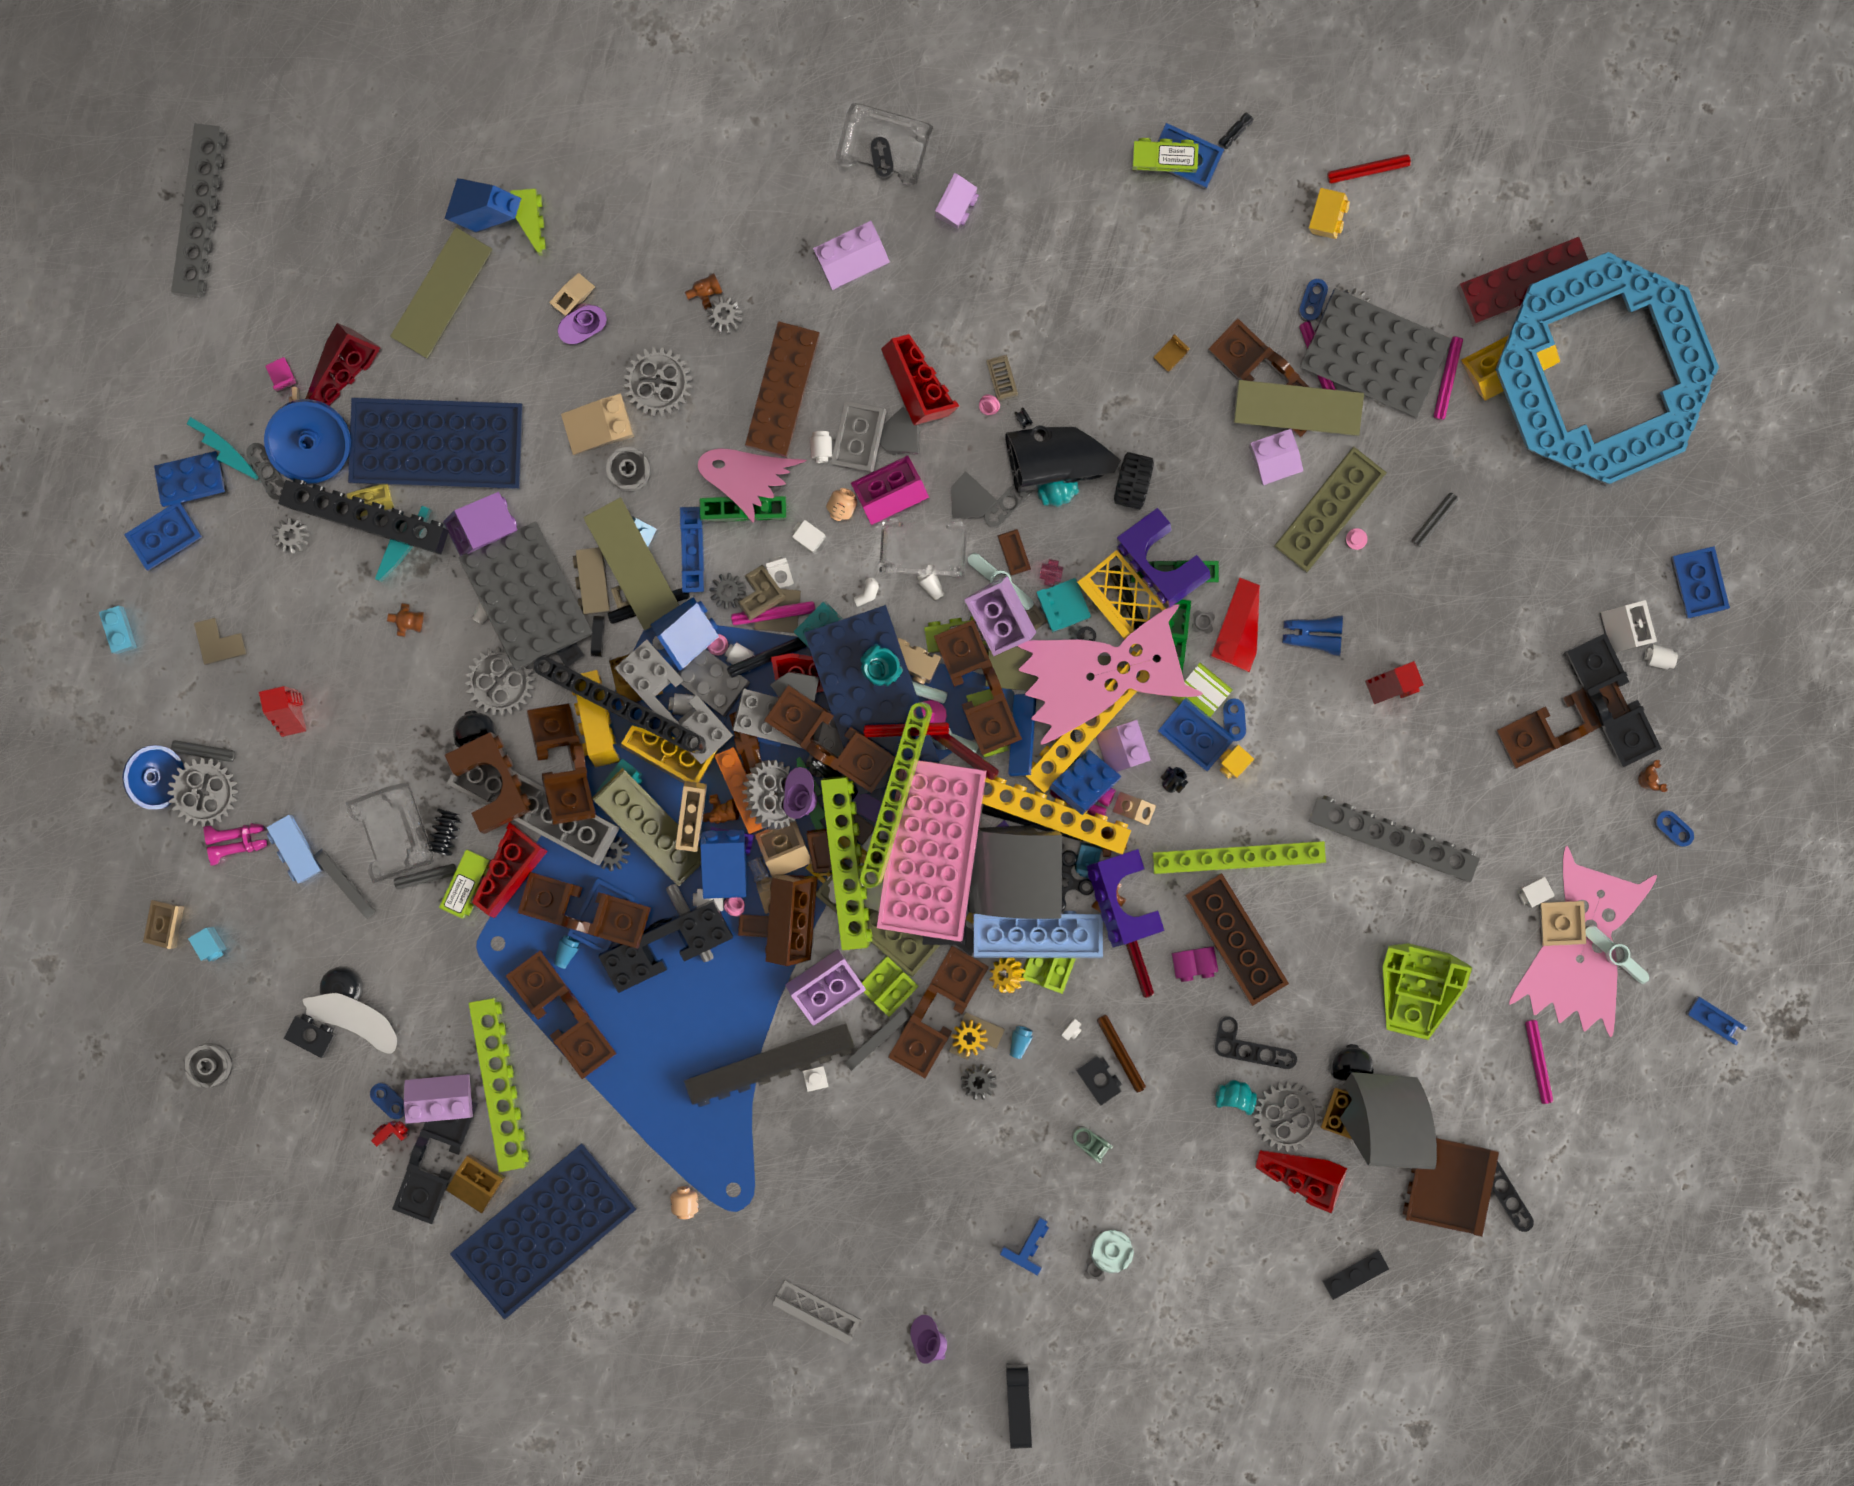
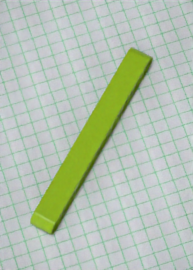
M924 702L911 706L860 876L861 883L867 888L878 886L882 882L932 716L930 705ZM919 706L923 707L926 711L923 718H919L916 715V709ZM912 727H916L919 730V737L917 739L910 736ZM906 748H910L913 751L911 760L904 757V750ZM899 769H904L907 772L905 780L899 779ZM894 789L899 790L901 793L899 801H895L891 796ZM887 810H891L895 814V819L892 822L888 821L885 817ZM881 831L888 833L889 839L887 842L880 840L879 834ZM875 851L882 854L883 858L880 863H877L873 858ZM869 872H873L876 875L875 883L868 881L867 874Z

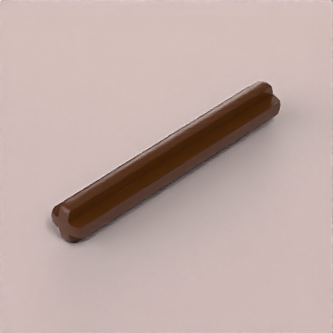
M1103 1015L1099 1017L1097 1022L1134 1090L1137 1093L1145 1090L1146 1085L1108 1016Z

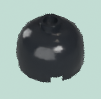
M475 710L465 712L464 716L456 721L453 728L456 747H461L490 732L497 736L493 721L489 716L477 713Z
M335 967L323 975L320 982V994L338 993L358 1001L363 993V983L361 977L354 970L348 967Z
M1349 1044L1346 1048L1339 1050L1331 1062V1075H1333V1078L1346 1081L1352 1072L1374 1074V1065L1370 1054L1355 1044Z

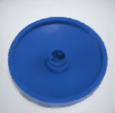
M300 399L283 405L273 414L266 426L264 446L270 462L277 471L291 480L296 478L309 484L328 480L341 470L350 452L351 439L344 419L336 410L320 401Z

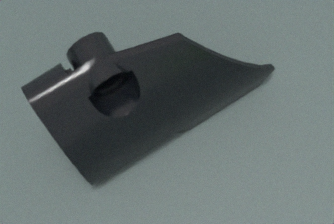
M1038 425L1033 429L1006 432L1005 434L1006 448L1016 492L1036 490L1043 484L1064 481V483H1073L1097 479L1105 474L1115 473L1121 462L1105 446L1076 427H1045ZM1034 434H1040L1043 437V441H1037Z

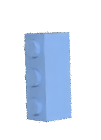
M287 815L267 827L269 831L266 833L272 844L276 843L279 849L277 854L282 863L286 862L290 868L287 872L293 882L303 883L323 871L293 815Z

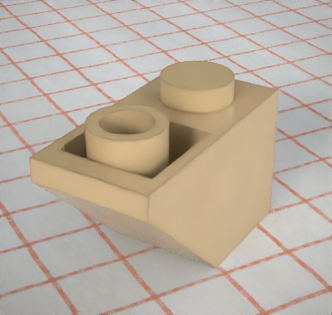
M578 273L559 290L549 303L565 317L577 305L582 304L595 286Z

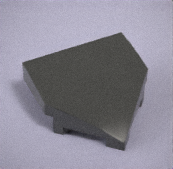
M904 407L897 411L883 425L879 444L887 452H891L892 455L898 453L919 454L918 443L921 429L918 425H913L909 413Z
M966 471L951 487L953 519L983 517L997 502Z
M793 671L786 673L770 685L779 698L789 684L815 702L819 676H811Z

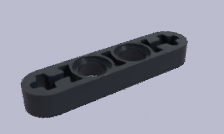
M1497 1162L1495 1173L1498 1174L1500 1171L1501 1175L1494 1177L1492 1191L1514 1227L1521 1232H1527L1532 1229L1534 1220L1501 1165ZM1504 1179L1506 1181L1507 1187L1504 1191L1496 1190L1495 1183L1497 1180ZM1511 1197L1516 1198L1518 1201V1206L1513 1210L1508 1209L1506 1205L1507 1200ZM1523 1208L1524 1211L1520 1212L1523 1218L1529 1219L1526 1222L1528 1226H1519V1217L1515 1215L1513 1218L1512 1214L1519 1212Z

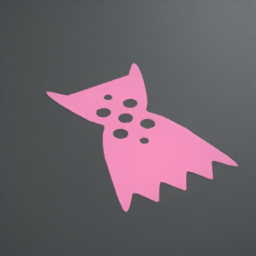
M1173 605L1155 615L1131 633L1119 647L1102 642L1078 639L1033 640L1018 645L1021 649L1033 653L1031 658L1019 668V671L1035 675L1039 678L1025 695L1045 701V704L1031 719L1052 726L1043 737L1041 745L1057 739L1098 716L1114 704L1129 688L1142 693L1176 697H1195L1203 694L1201 691L1185 684L1168 623L1179 605ZM1133 644H1140L1143 648L1142 654L1138 657L1132 656L1129 652L1130 646ZM1106 652L1111 656V661L1108 665L1103 666L1099 664L1098 656ZM1160 655L1161 660L1156 663L1153 661V656ZM1121 661H1126L1130 664V671L1126 674H1120L1116 670L1118 663ZM1140 670H1146L1150 674L1149 680L1145 683H1140L1136 679V675ZM1088 673L1095 675L1093 680H1087L1086 676ZM1113 678L1117 681L1118 687L1115 691L1110 692L1105 689L1104 684L1107 679Z
M1566 846L1563 855L1565 902L1587 901L1589 909L1585 912V922L1587 920H1594L1597 923V928L1613 941L1611 937L1612 931L1620 927L1635 911L1653 887L1657 875L1648 878L1641 884H1635L1577 865L1574 862L1570 849ZM1599 890H1603L1605 892V896L1603 898H1599L1597 896V892ZM1607 908L1615 912V918L1611 922H1606L1602 918V912ZM1587 936L1586 944L1543 946L1515 989L1509 1004L1517 1002L1528 994L1531 999L1534 1015H1537L1547 1005L1553 1003L1559 1023L1563 1022L1573 1012L1578 1011L1583 1031L1589 1029L1598 1019L1602 1018L1609 1036L1612 1037L1616 1010L1617 965L1607 961L1604 951L1601 953L1594 952L1592 949L1593 942ZM1614 948L1612 950L1611 956L1612 959L1615 962H1617L1616 951ZM1582 954L1584 961L1578 963L1576 957Z

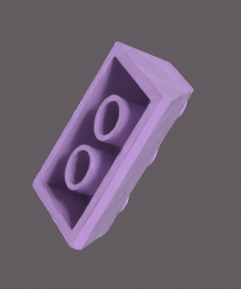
M872 221L813 248L832 290L890 263Z
M1008 576L988 584L964 599L993 656L1031 640L1036 634V630Z
M839 949L785 985L794 1001L813 1026L866 990Z
M470 1075L405 1080V1124L473 1117Z

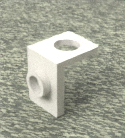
M781 556L769 559V563L765 565L775 582L776 572L784 571L787 574V580L784 583L776 582L779 588L793 585L794 582L787 559H782Z

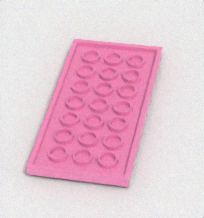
M918 760L884 874L877 928L960 942L963 940L987 770ZM899 769V779L905 780L907 778V772L904 769ZM896 789L895 801H899L901 793ZM893 812V816H892V821L895 819V814H894V812Z

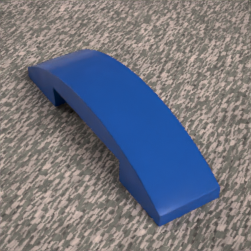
M680 507L682 593L704 592L703 526L699 517V507Z

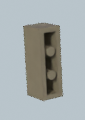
M599 547L576 550V555L573 556L574 569L578 568L579 577H575L577 590H581V598H578V605L581 611H583L584 615L611 612L603 553Z

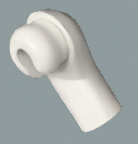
M867 578L864 582L866 585L864 592L853 597L857 607L875 599L879 586L874 578Z

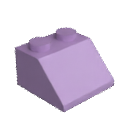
M954 173L935 210V218L957 229L960 224L965 225L969 214L966 212L970 205L974 207L979 197L976 194L977 187Z
M1291 429L1249 444L1263 485L1303 472L1299 450Z
M1137 720L1100 732L1096 736L1105 763L1116 772L1151 760Z

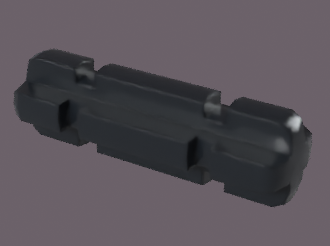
M1247 112L1244 113L1240 121H1237L1228 130L1227 135H1224L1219 140V144L1224 149H1228L1232 145V141H1235L1246 130V126L1253 122V117Z

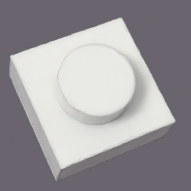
M1074 1018L1061 1035L1066 1040L1070 1038L1074 1040L1082 1031L1079 1028L1081 1023Z
M824 1066L803 1070L808 1092L829 1087Z

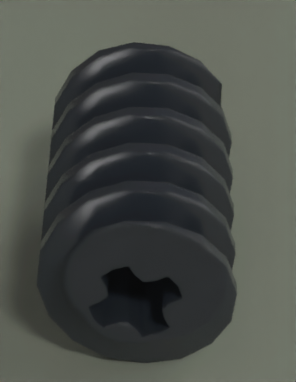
M438 808L437 811L442 816L434 818L439 822V825H432V828L437 833H430V836L435 840L427 842L432 847V849L428 850L451 856L453 853L448 848L455 847V844L450 840L457 839V836L452 832L460 830L455 823H461L462 819L457 816L460 814Z

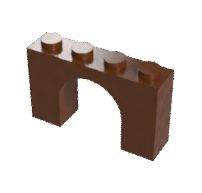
M491 732L445 754L451 771L456 776H460L481 765H492L501 774L503 785L498 798L471 813L479 831L483 834L531 812L529 808L531 802L527 794H523L519 787L522 785L521 780L517 774H513L510 768L513 766L512 761L508 755H504L502 750L504 744L499 735L496 736Z

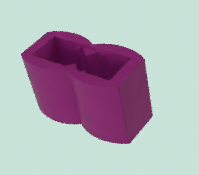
M1214 946L1172 953L1176 979L1180 978L1181 982L1191 981L1193 976L1201 975L1202 979L1215 977L1214 973L1218 972Z

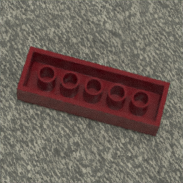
M1576 237L1460 283L1457 289L1472 326L1520 308L1530 284L1587 261L1588 257L1580 237Z

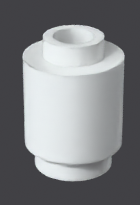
M812 432V437L810 438L811 459H814L816 463H827L828 459L832 458V439L829 436V432Z
M736 643L734 646L730 644L725 653V656L728 657L726 661L733 665L754 656V652L739 643Z
M1654 644L1646 649L1644 655L1647 665L1666 670L1669 668L1674 669L1678 659V653L1674 652L1673 649Z
M675 693L674 697H670L669 710H673V715L684 716L693 708L689 701L695 695Z

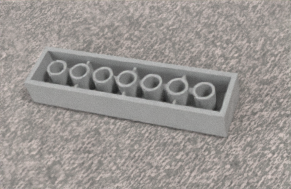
M481 765L460 776L452 773L446 784L488 805L500 795L503 782L500 772L494 766ZM512 770L513 774H517L521 780L522 785L519 787L522 793H526L531 802V805H529L531 812L514 819V821L600 866L620 828L597 815L591 819L553 825L544 787Z

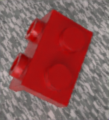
M394 1120L387 1125L384 1123L372 1133L375 1137L371 1142L377 1147L383 1144L393 1133L402 1141L409 1136L407 1133L409 1129L401 1121L396 1122Z

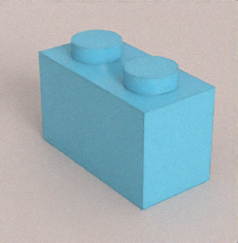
M116 606L99 612L111 653L119 654L137 648L124 607Z
M206 927L188 938L201 961H215L224 955L222 951L227 949L214 927Z

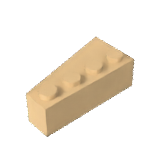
M897 637L909 674L914 676L912 680L922 685L925 682L930 684L941 661V657L936 654L932 657L925 649L918 646H909L910 643Z

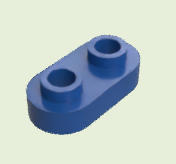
M1313 279L1306 287L1299 308L1300 316L1306 321L1317 319L1321 313L1328 292V286L1322 279ZM1314 287L1320 288L1319 294L1313 292ZM1312 307L1314 312L1308 314L1306 308Z
M1229 699L1223 706L1224 729L1235 738L1234 741L1243 739L1246 734L1245 707L1239 699ZM1232 705H1236L1238 707L1237 713H1232L1230 711V707ZM1234 726L1239 728V733L1237 735L1232 733V728Z
M1662 811L1657 815L1655 820L1657 828L1674 844L1685 847L1693 842V830L1672 811ZM1665 817H1667L1670 821L1669 825L1667 826L1663 824V819ZM1680 832L1685 833L1684 840L1679 839Z
M378 1083L371 1088V1100L390 1118L400 1119L405 1116L404 1099L388 1084ZM378 1090H382L384 1092L383 1098H379L377 1096ZM394 1105H398L400 1107V1111L398 1113H395L392 1110V1107Z

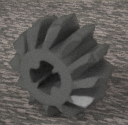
M731 573L727 574V580H724L723 575L720 574L719 578L722 582L719 583L717 580H713L712 582L717 588L711 587L709 589L710 592H717V594L711 596V600L720 598L716 606L719 607L724 602V609L726 610L730 602L733 608L737 607L734 601L742 600L738 595H746V591L739 590L745 584L742 582L736 585L739 577L736 576L731 581ZM725 586L733 587L730 597H727L726 594L722 595V592L725 591Z
M619 837L616 843L614 838L609 848L616 849L618 853L615 855L617 856L613 859V857H608L606 853L602 860L604 861L601 866L602 869H605L609 863L610 871H614V864L621 870L622 865L620 861L625 864L628 863V860L623 858V856H629L631 852L623 851L629 845L625 843L620 846L623 841L622 837Z
M973 1064V1073L969 1069H965L969 1078L961 1076V1080L968 1081V1083L962 1084L961 1088L969 1087L970 1089L966 1091L965 1095L969 1096L973 1091V1100L977 1099L978 1093L981 1094V1099L985 1100L983 1092L986 1091L991 1096L993 1093L988 1087L996 1088L997 1086L989 1082L995 1080L996 1075L988 1077L992 1072L991 1068L987 1069L984 1073V1064H981L980 1071H977L976 1065ZM977 1076L985 1080L981 1088H977V1085L974 1086L972 1083L976 1080L975 1077Z

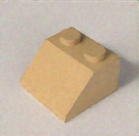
M796 821L790 822V826L782 829H767L755 834L772 877L787 874L812 863Z

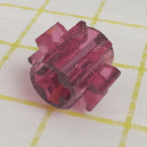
M1049 559L1048 564L1042 563L1040 579H1045V585L1054 586L1055 582H1061L1063 567L1058 566L1059 561Z

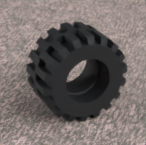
M1131 452L1125 454L1115 489V504L1138 510L1143 507L1152 476L1153 458Z

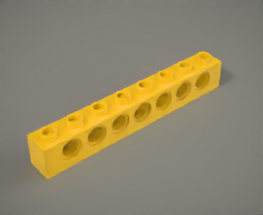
M1141 649L1137 652L1133 650L1130 654L1138 657L1143 651ZM1127 662L1123 668L1118 666L1116 670L1120 674H1126L1130 664ZM1140 670L1136 679L1140 683H1145L1150 678V674L1146 670ZM1112 679L1108 684L1105 682V689L1110 692L1114 691L1113 687L1117 681ZM1132 688L1127 689L1108 710H1104L1095 717L1096 722L1093 726L1083 723L1074 728L1073 730H1078L1081 733L1080 741L1074 742L1071 740L1070 733L1073 731L1071 730L1055 739V743L1051 747L1047 745L1039 753L1041 758L1036 763L1032 761L1031 775H1025L1024 777L1044 794L1051 784L1064 773L1137 691ZM1058 746L1066 748L1067 754L1064 758L1056 755V748ZM1045 761L1050 762L1053 767L1049 774L1044 773L1041 769Z
M986 777L985 782L991 784L992 791L988 795H983L982 804L1123 854L1131 830L1127 829L1128 824L1118 820L1113 824L1107 821V816L1098 813L1095 814V817L1087 814V811L1081 815L1075 809L1067 807V802L1055 798L1053 802L1047 800V795L1035 791L1034 794L1026 792L1027 787L1016 783L1012 787L1006 785L1007 780L996 777L994 780H990ZM1001 791H1011L1012 799L1009 802L1001 801ZM1029 797L1032 800L1030 809L1025 810L1021 808L1020 801L1022 798ZM1045 804L1050 805L1053 809L1052 814L1048 817H1044L1040 813L1041 807ZM1070 812L1073 816L1072 822L1063 824L1060 819L1062 813ZM1085 819H1089L1093 823V828L1088 832L1081 829V822ZM1107 826L1111 827L1113 830L1112 837L1104 839L1101 835V830Z

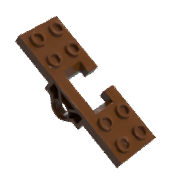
M1238 318L1208 349L1239 380L1254 381L1255 378L1250 373L1265 360L1288 382L1286 385L1309 387L1281 355L1266 346ZM1291 429L1299 438L1308 431Z
M974 620L935 635V641L954 687L964 683L963 675L981 668L994 698L975 707L972 701L962 704L982 756L1022 740Z
M1616 682L1599 689L1604 696L1603 700L1609 712L1612 713L1613 719L1630 712ZM1584 688L1562 698L1567 708L1575 705L1583 724L1557 737H1554L1545 719L1551 716L1546 706L1496 730L1515 769L1602 727Z
M788 684L764 721L798 743L800 747L805 749L814 758L832 767L834 770H838L872 793L896 757L851 726L844 735L850 741L839 757L811 739L821 722L823 721L828 725L834 715Z
M569 703L527 710L537 760L548 759L547 749L567 746L573 769L572 771L554 774L553 772L542 773V781L552 824L595 818L596 813L587 780L584 750L576 734Z
M530 872L518 909L519 914L636 949L639 948L650 907L598 892L595 902L599 905L593 924L564 915L570 895L580 898L582 887Z
M951 946L888 1058L926 1078L952 1033V1030L945 1026L938 1032L921 1022L937 993L955 1002L953 1010L963 1014L989 966Z
M541 950L506 975L512 986L530 1008L531 1013L538 1020L547 1014L543 1007L558 996L569 1007L579 1023L564 1034L558 1029L549 1036L581 1079L588 1076L617 1054Z

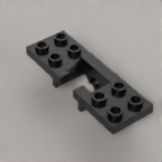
M1606 633L1567 651L1570 662L1621 767H1626L1661 750L1662 748L1644 713V708L1638 700L1627 704L1630 712L1613 719L1612 713L1609 712L1603 700L1604 696L1599 689L1614 682L1617 683L1618 687L1629 683L1627 672H1624Z
M714 899L679 916L675 915L654 922L644 930L638 949L619 944L600 953L598 957L617 992L620 993L667 970L663 958L657 960L649 945L664 936L678 931L686 946L679 951L684 962L733 939V935Z
M472 1101L473 1117L479 1104ZM473 1117L425 1122L413 1147L407 1171L392 1210L429 1224L434 1223L452 1172L442 1169L440 1175L437 1176L421 1170L422 1161L431 1138L451 1145L449 1152L459 1155Z

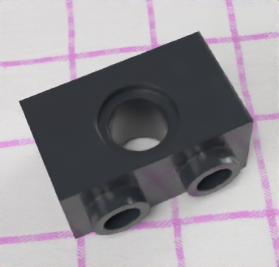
M304 1013L302 1016L296 1015L283 1039L320 1058H324L337 1034L333 1033V1028L322 1023L319 1026L313 1023L314 1018ZM308 1029H313L316 1032V1038L313 1041L306 1037Z
M1096 1055L1075 1070L1101 1106L1122 1092L1119 1088L1122 1083L1116 1075L1111 1076L1107 1069L1110 1066L1104 1057L1099 1059ZM1099 1073H1103L1106 1076V1082L1103 1085H1097L1094 1082L1095 1076Z

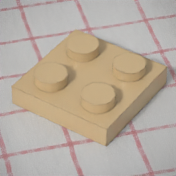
M1584 901L1540 903L1542 946L1586 944Z

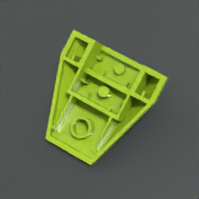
M1410 943L1388 946L1383 962L1387 1030L1429 1040L1466 989L1472 966L1450 953Z

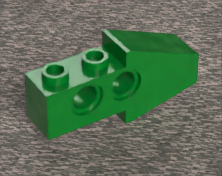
M774 496V498L758 497L762 506L753 504L754 521L786 519V496ZM729 497L699 499L700 521H751Z

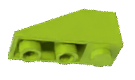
M536 189L511 190V194L521 198L515 218L539 256H541L542 250L546 249L545 237H541L540 229L544 228L543 215L539 216V207L543 206L542 195L538 194Z

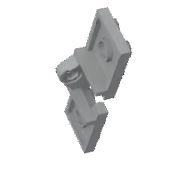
M645 640L615 667L619 674L654 712L704 737L706 741L705 749L697 754L691 752L700 764L706 761L733 736L698 695L689 701L693 708L679 721L662 705L655 696L670 683L677 687L684 680L648 640ZM673 729V734L678 737L679 729ZM696 737L690 741V747L693 749L698 745Z
M747 689L742 690L733 731L802 748L798 743L764 721L778 701V697ZM832 718L828 725L822 721L814 732L812 739L839 757L844 748L835 721Z

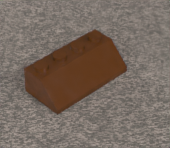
M781 875L772 877L770 904L768 907L769 922L767 925L768 935L765 948V962L790 966L811 960L817 876Z

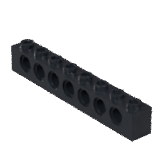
M294 478L293 482L285 480L278 502L283 507L436 554H442L449 530L443 528L444 524L431 520V523L423 521V517L415 514L407 517L404 516V511L392 508L391 511L384 510V505L375 502L368 505L364 503V499L355 496L351 500L345 498V493L336 490L328 493L325 492V487L313 484V487L305 486L306 482ZM308 492V500L306 502H302L303 494ZM328 498V505L322 508V501ZM347 504L348 511L345 514H341L342 506ZM367 510V518L361 520V513ZM387 516V523L381 526V518ZM406 522L407 529L404 532H400V525ZM423 528H426V536L424 538H420V531Z

